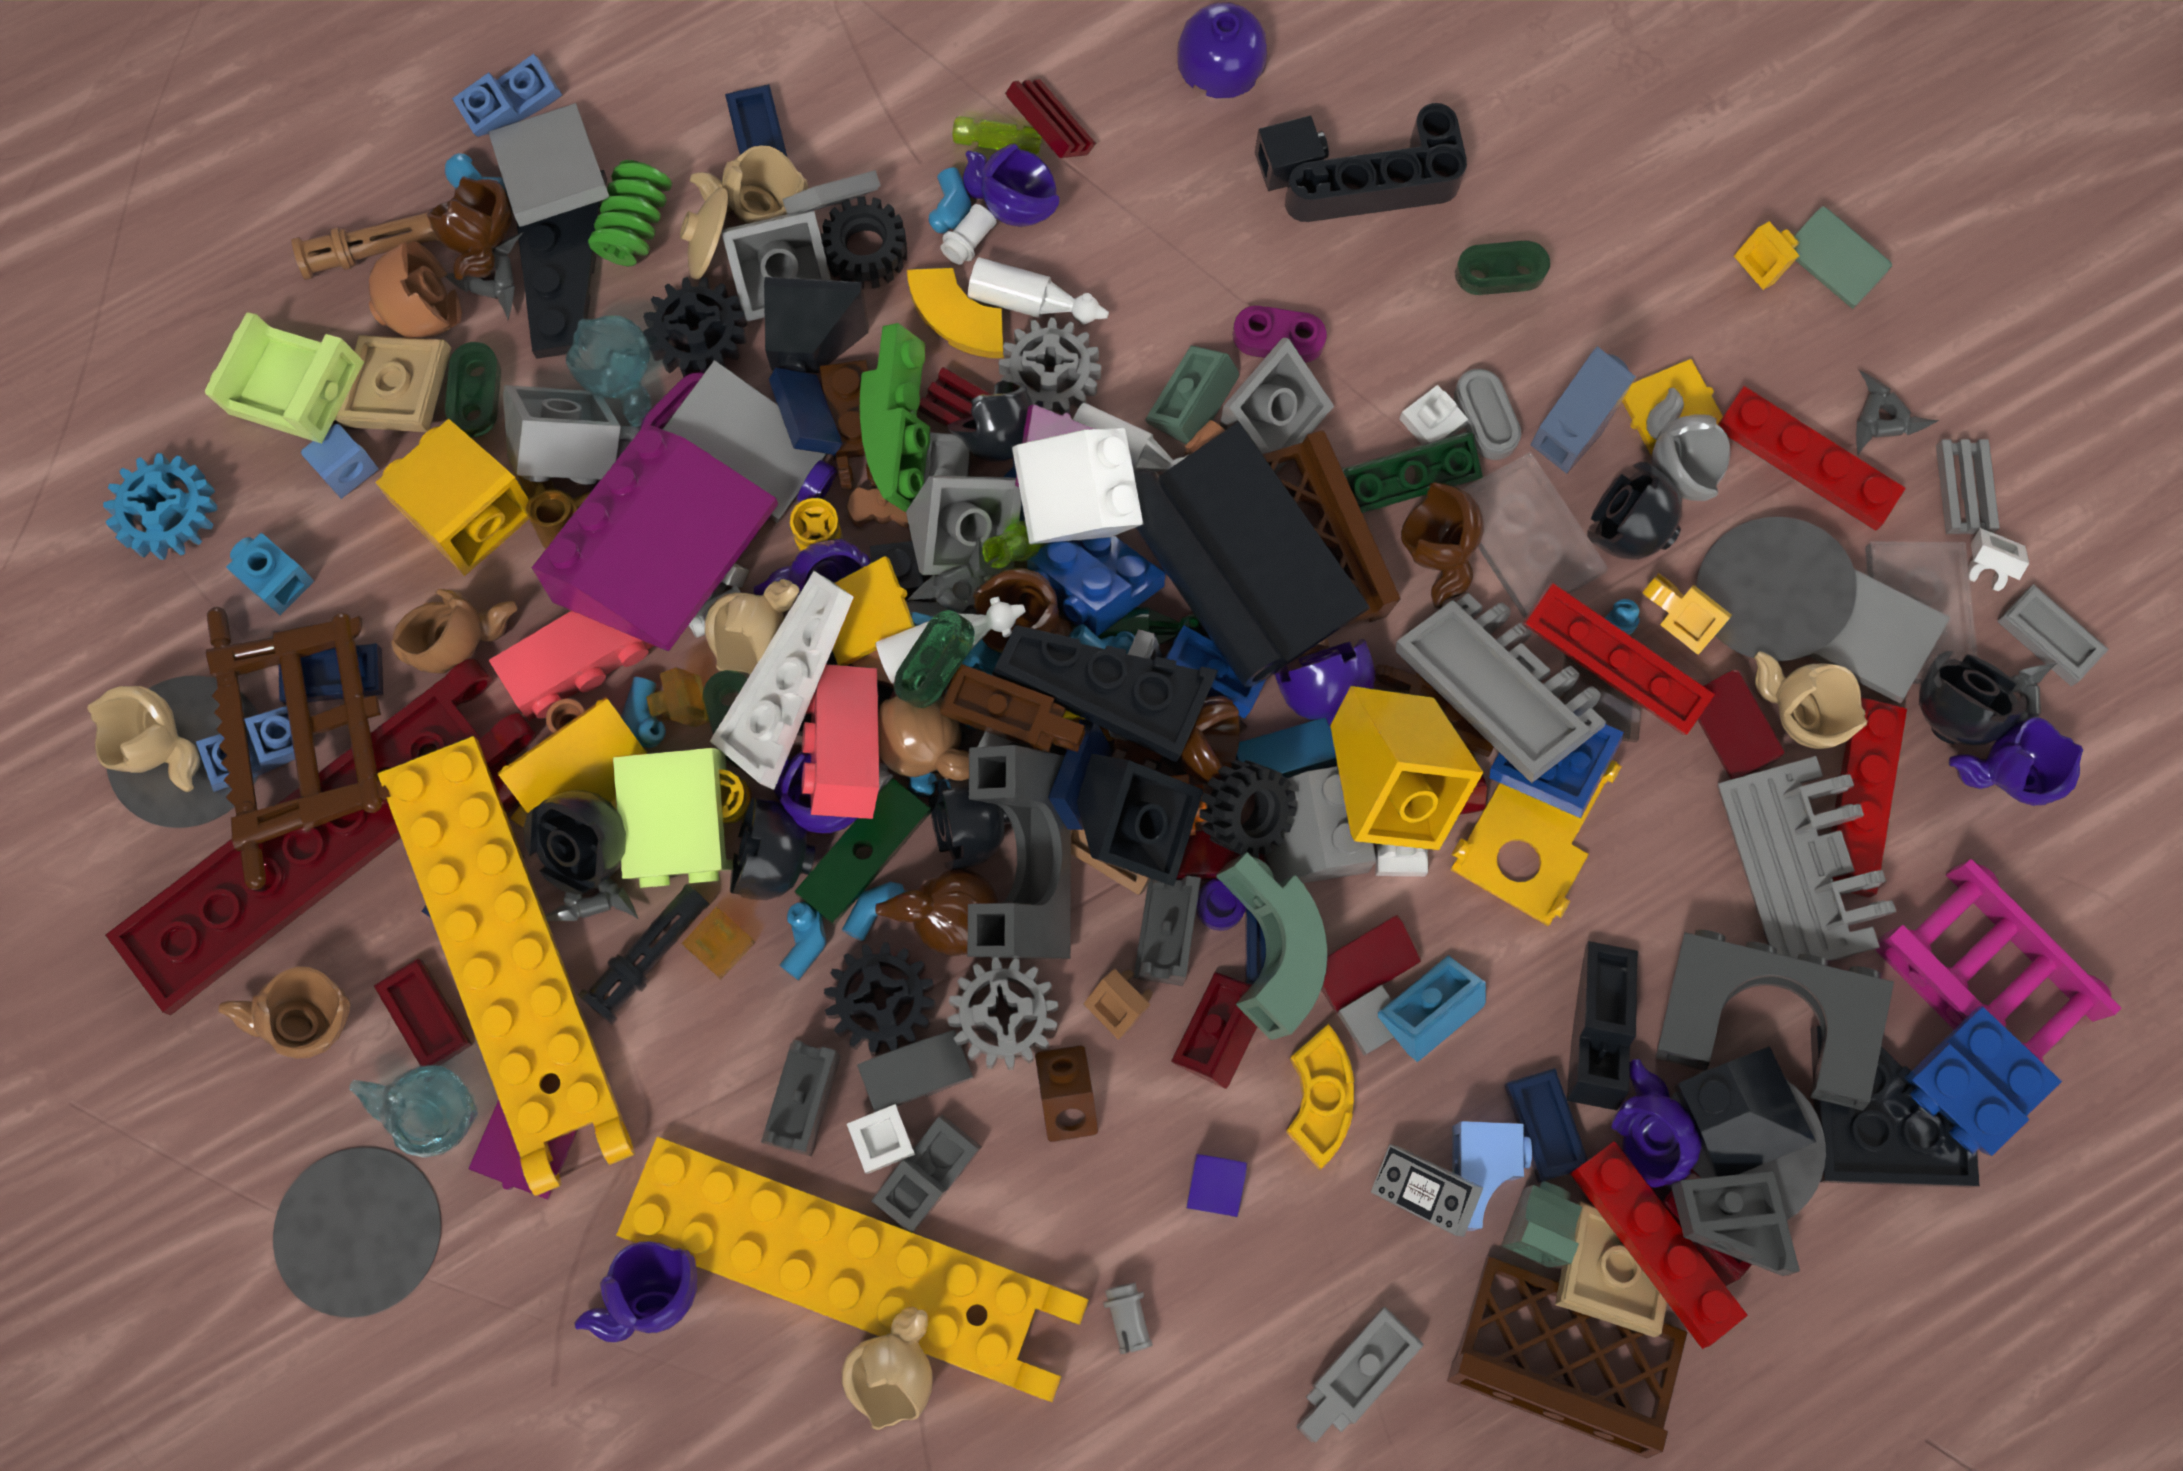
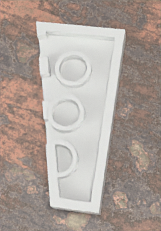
M813 571L769 643L762 658L758 661L710 740L712 744L757 782L773 790L854 598L848 592Z

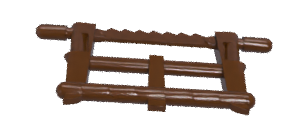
M213 607L207 613L210 644L214 648L206 649V658L210 674L217 679L218 689L212 694V697L220 704L214 713L223 721L216 730L225 738L219 747L227 754V757L221 764L230 772L224 779L232 789L226 798L235 806L236 816L231 817L232 842L238 852L242 851L241 860L244 881L249 889L259 890L266 883L263 854L258 844L302 827L308 832L316 826L362 809L368 813H375L382 807V800H386V797H391L385 785L382 787L381 782L378 780L370 726L367 720L368 718L381 715L378 697L374 695L365 698L363 694L356 643L354 641L362 629V618L360 616L351 619L348 614L340 612L333 616L331 622L280 632L274 631L273 637L229 645L231 643V636L226 611L220 607ZM336 648L345 704L310 717L301 658ZM280 664L301 798L258 810L238 676ZM348 724L358 783L322 792L313 736Z

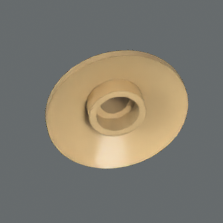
M722 187L716 189L708 197L697 214L688 211L681 226L680 239L688 241L690 276L697 280L707 270L723 228L728 204V191Z

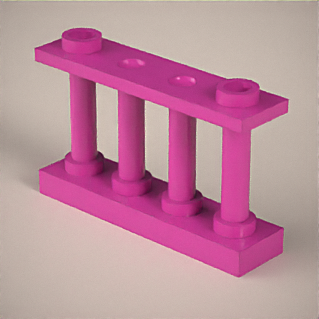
M1972 859L1954 867L1946 874L1958 889L1915 931L1908 930L1904 925H1901L1885 933L1878 940L1880 947L1875 949L1953 1030L1978 1006H1983L2005 1027V1019L2048 977L2070 1000L2027 1043L2021 1042L2043 1064L2044 1060L2042 1057L2084 1015L2092 1022L2116 1015L2122 1009L2111 998L2112 994L2107 985L2095 976L2088 975L1999 887V881L1994 873L1985 866L1976 864ZM1974 903L1995 926L1952 968L1945 967L1931 953L1930 944ZM2011 940L2032 963L1989 1005L1982 1004L1968 990L1967 982Z

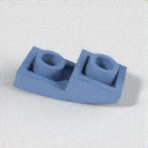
M533 53L499 79L494 78L488 72L452 98L473 134L480 137L489 134L488 131L519 122L531 116L563 95L541 60Z
M287 706L244 719L253 777L267 773L295 760ZM221 734L196 741L213 792L229 787L224 779L230 772L221 764L227 757V754L219 747L225 739Z

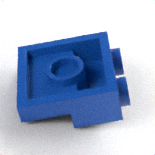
M1116 536L1049 542L1027 558V569L1041 574L1050 582L1055 590L1057 608L1065 614L1071 623L1078 626L1085 625L1096 636H1099L1165 586V573Z
M1978 1006L1905 1077L1915 1088L1909 1095L1931 1116L1934 1117L1938 1112L1943 1114L1954 1125L1949 1131L1950 1135L1972 1155L1979 1149L1982 1153L1993 1156L2030 1120L2027 1115L2062 1082L1983 1006Z

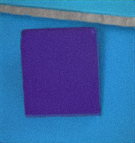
M1196 1154L1186 1208L1238 1217L1248 1163Z

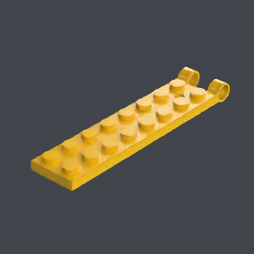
M472 736L378 773L382 787L385 785L389 790L391 797H386L518 1149L521 1167L532 1193L538 1196L561 1186L560 1174L558 1173L555 1176L549 1163L553 1161L547 1142L592 1123L594 1124L600 1149L609 1165L635 1155L629 1132L624 1124L478 740ZM547 1074H556L560 1079L559 1089L552 1094L545 1093L541 1087V1081Z
M658 1136L616 1236L634 1243L656 1242L673 1249L688 1250L694 1257L696 1266L880 1337L891 1333L893 1319L903 1309L915 1307L917 1310H923L928 1315V1326L926 1327V1333L919 1340L918 1344L925 1354L1052 1403L1061 1376L1018 1360L1035 1310L1038 1309L1080 1325L1089 1299L1038 1281ZM973 1305H982L987 1310V1319L980 1326L970 1324L967 1319V1312Z

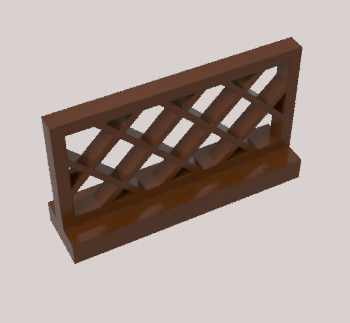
M1321 430L1308 434L1301 443L1262 454L1273 471L1277 464L1295 460L1302 475L1298 487L1282 479L1280 481L1296 503L1300 500L1317 509L1321 519L1317 529H1314L1326 546L1336 551L1340 560L1339 564L1370 607L1369 610L1347 625L1365 619L1373 622L1387 617L1401 598L1325 431Z
M1487 1257L1458 1355L1452 1361L1447 1381L1646 1459L1662 1453L1668 1431L1664 1430L1688 1332L1663 1323L1662 1334L1659 1337L1670 1341L1666 1360L1664 1363L1651 1369L1636 1342V1339L1646 1334L1640 1332L1632 1334L1630 1329L1616 1325L1623 1339L1600 1349L1586 1323V1320L1592 1317L1585 1314L1582 1315V1313L1570 1309L1568 1311L1573 1320L1550 1330L1536 1301L1549 1295L1557 1297L1559 1283L1496 1258ZM1497 1274L1513 1280L1523 1301L1500 1311L1490 1291L1494 1275ZM1528 1287L1534 1288L1541 1292L1532 1296ZM1487 1305L1491 1316L1482 1320L1485 1306ZM1527 1306L1541 1335L1518 1345L1504 1317ZM1493 1322L1496 1323L1509 1348V1351L1496 1357L1473 1349L1479 1329ZM1573 1326H1577L1591 1354L1569 1365L1554 1336ZM1542 1341L1546 1342L1560 1369L1545 1377L1531 1371L1522 1351ZM1626 1344L1641 1374L1619 1384L1604 1355ZM1513 1356L1518 1366L1510 1364L1503 1360ZM1595 1360L1610 1388L1597 1396L1583 1392L1572 1370ZM1663 1370L1659 1384L1654 1374ZM1563 1375L1567 1385L1554 1381V1379ZM1645 1379L1655 1398L1651 1418L1633 1411L1623 1389ZM1613 1395L1617 1404L1604 1399Z

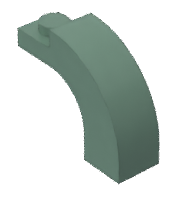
M1247 852L1227 862L1215 876L1255 916L1262 928L1266 943L1264 967L1258 979L1236 1005L1270 1040L1291 1035L1306 1018L1318 999L1327 967L1326 933L1319 910L1312 896L1298 877L1294 875L1277 883L1273 879L1271 869L1263 861L1251 857Z

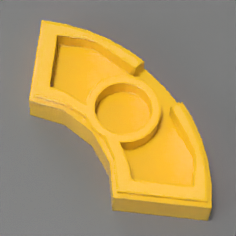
M953 268L907 270L911 299L919 316L927 326L929 325L937 334L947 340L949 345L958 350L979 357L1004 358L1001 308L983 306L968 298L957 284Z
M1329 1024L1289 1059L1299 1075L1302 1098L1298 1114L1287 1128L1286 1133L1319 1170L1332 1159L1344 1141L1351 1124L1354 1103V1077L1350 1060L1342 1042Z

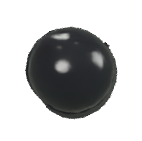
M1002 380L996 383L994 395L987 396L981 394L972 400L971 417L954 421L947 426L948 430L961 439L975 456L983 460L992 462L1010 460L1014 458L1012 447L1022 444L1028 406L1032 405L1033 402L1027 393V388L1015 381Z

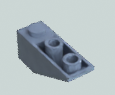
M1597 346L1540 425L1530 445L1567 474L1602 435L1636 376L1629 371L1627 365L1619 357L1607 354Z

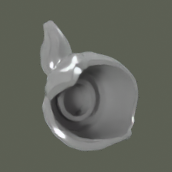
M1670 388L1666 398L1649 412L1646 420L1648 433L1657 440L1652 452V465L1662 471L1675 484L1682 498L1692 501H1706L1718 495V488L1716 486L1727 471L1730 460L1729 439L1724 430L1716 424L1717 419L1711 415L1694 414L1680 417L1684 407L1683 397L1675 388Z

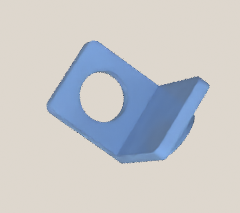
M334 424L330 427L322 444L312 441L301 451L302 456L340 499L379 470L361 445H357L339 424Z

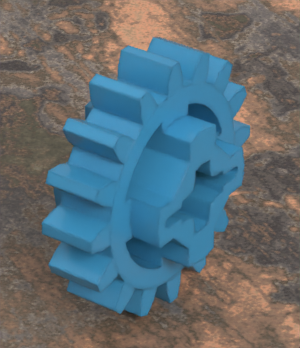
M157 453L152 465H148L141 457L137 458L136 465L138 470L131 473L129 470L122 468L119 472L125 479L121 485L109 484L108 489L116 495L115 500L103 502V507L113 515L105 522L117 534L115 538L126 548L131 547L138 555L144 558L151 551L160 560H165L169 548H173L180 556L184 555V543L190 540L199 545L202 543V540L197 531L200 528L212 529L214 525L205 517L206 513L218 510L217 504L209 497L215 492L214 487L204 479L205 475L195 465L190 466L180 456H176L170 463L162 453ZM175 481L185 484L189 493H184L175 485ZM133 520H138L146 528V533L137 530Z

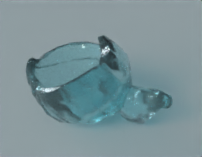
M603 316L596 319L580 320L574 333L573 345L566 356V364L570 373L590 393L600 397L620 399L622 413L631 426L638 427L641 425V419L651 410L650 394L641 385L650 360L649 344L644 333L632 320L622 316Z
M422 1065L412 1068L399 1075L391 1084L386 1086L373 1082L353 1080L349 1087V1090L360 1099L365 1110L374 1119L383 1124L386 1132L393 1137L395 1146L406 1154L426 1158L443 1155L459 1145L478 1115V1107L475 1105L474 1095L471 1094L462 1079L453 1071L437 1065Z

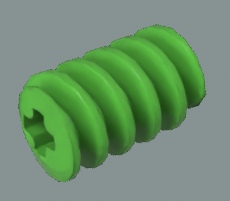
M623 160L613 170L611 175L613 182L609 183L607 187L609 197L604 199L600 206L601 215H598L595 220V231L591 233L588 243L590 248L605 260L629 267L635 266L637 263L633 255L646 256L649 253L650 247L643 240H650L655 236L656 231L650 224L660 221L661 214L656 208L664 207L667 198L662 192L669 191L673 183L667 175L648 164L634 160Z

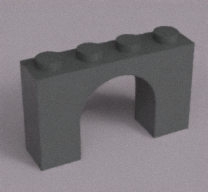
M1017 745L969 748V800L997 804L1006 812L1015 834L1017 866L1012 889L1002 903L968 904L967 957L1071 959V829H1067L1048 798L1065 757L1063 755Z
M1696 930L1695 934L1684 932L1655 1059L1706 1071L1711 1060L1721 1011L1728 1001L1738 993L1752 987H1780L1802 998L1813 1010L1820 1025L1821 1048L1810 1098L1862 1111L1867 1107L1871 1100L1894 986L1893 981L1881 979L1882 973L1867 967L1852 966L1850 971L1830 967L1827 959L1816 955L1799 954L1797 959L1779 955L1775 947L1765 943L1747 942L1746 947L1725 942L1726 937L1714 931Z

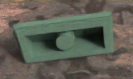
M1824 206L1820 207L1794 236L1800 242L1794 248L1800 255L1795 261L1852 309L1884 278L1892 267L1891 261Z
M1191 345L1145 419L1147 424L1187 444L1209 420L1214 419L1239 378V371L1229 355Z

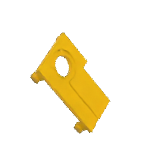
M1614 760L1611 761L1581 818L1499 783L1467 841L1460 838L1451 853L1452 856L1456 857V860L1450 870L1549 926L1556 916L1562 918L1570 900L1566 899L1565 896L1589 855L1572 845V842L1602 788L1608 781L1614 782L1622 766ZM1510 841H1522L1535 849L1539 856L1540 866L1533 879L1526 882H1515L1509 880L1501 873L1497 863L1499 849L1504 844Z

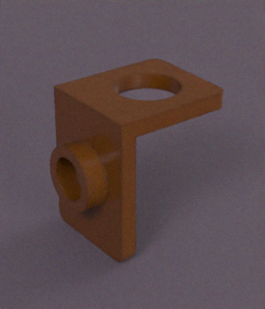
M1079 1045L1037 1052L1035 1060L1048 1141L1055 1142L1096 1135L1098 1133V1125L1085 1047ZM1067 1109H1078L1085 1114L1084 1119L1073 1126H1064L1056 1121L1058 1114Z

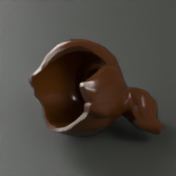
M463 176L460 179L459 186L455 189L454 197L450 201L439 204L427 213V217L432 230L440 242L449 249L462 254L455 258L453 266L455 278L457 280H462L466 276L486 278L491 275L495 266V257L492 249L503 241L511 225L512 207L503 186L496 180H474Z
M1434 482L1430 484L1427 498L1416 506L1406 518L1401 530V540L1415 563L1424 568L1442 571V575L1435 581L1431 589L1434 607L1441 608L1447 599L1466 593L1471 586L1473 570L1468 560L1481 543L1484 533V520L1478 504L1469 493L1454 486Z
M1025 568L1003 570L990 577L984 584L977 587L973 593L976 615H986L991 606L990 599L994 597H999L1001 602L1010 605L1023 604L1026 612L1016 619L1014 626L1011 628L1012 631L1015 625L1068 637L1074 630L1073 625L1068 619L1059 616L1056 592L1050 582L1038 572ZM991 629L982 640L989 648L1002 653L1010 636L1003 637L1002 632Z
M1212 696L1205 699L1183 752L1177 760L1184 772L1204 784H1208L1211 777L1220 780L1221 776L1218 770L1223 766L1232 768L1231 762L1236 761L1239 747L1240 720L1239 711L1231 699L1225 696Z
M955 869L944 871L938 878L928 880L918 890L906 891L889 900L877 903L875 912L877 915L899 922H913L914 930L928 947L946 955L960 956L967 954L968 904L998 903V898L993 887L983 876L971 870Z

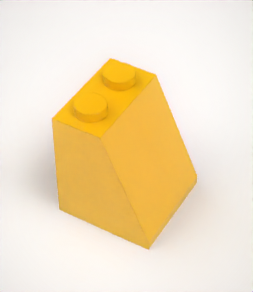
M450 419L446 420L440 427L437 426L428 430L420 439L418 446L404 458L391 462L383 471L382 477L375 482L387 499L464 576L529 520L526 513L529 499L516 478Z
M1350 686L1330 728L1350 834L1353 840L1356 842L1440 850L1483 774L1482 769L1434 698Z

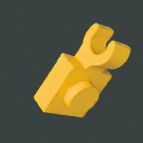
M1660 573L1654 577L1642 592L1651 601L1669 613L1660 625L1698 655L1732 616V614L1695 585L1683 595L1671 581Z

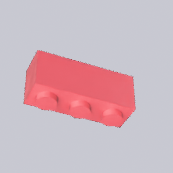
M570 611L489 659V662L519 710L528 721H531L536 717L539 719L546 718L548 709L556 701L567 699L579 691L585 693L597 688L606 680L607 674L620 666L629 667L637 664L648 655V649L654 645L579 613Z
M826 664L806 711V714H811V723L805 722L803 727L802 753H811V763L804 762L802 794H811V815L873 819L879 791L877 668Z

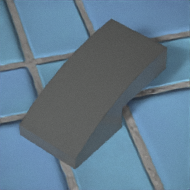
M955 1030L912 1043L857 1064L875 1112L894 1104L900 1106L924 1095L926 1097L973 1079L961 1045L957 1046L954 1041V1037L957 1035Z
M941 1115L913 1149L915 1155L901 1161L871 1201L907 1231L913 1233L962 1174L982 1146L944 1115Z

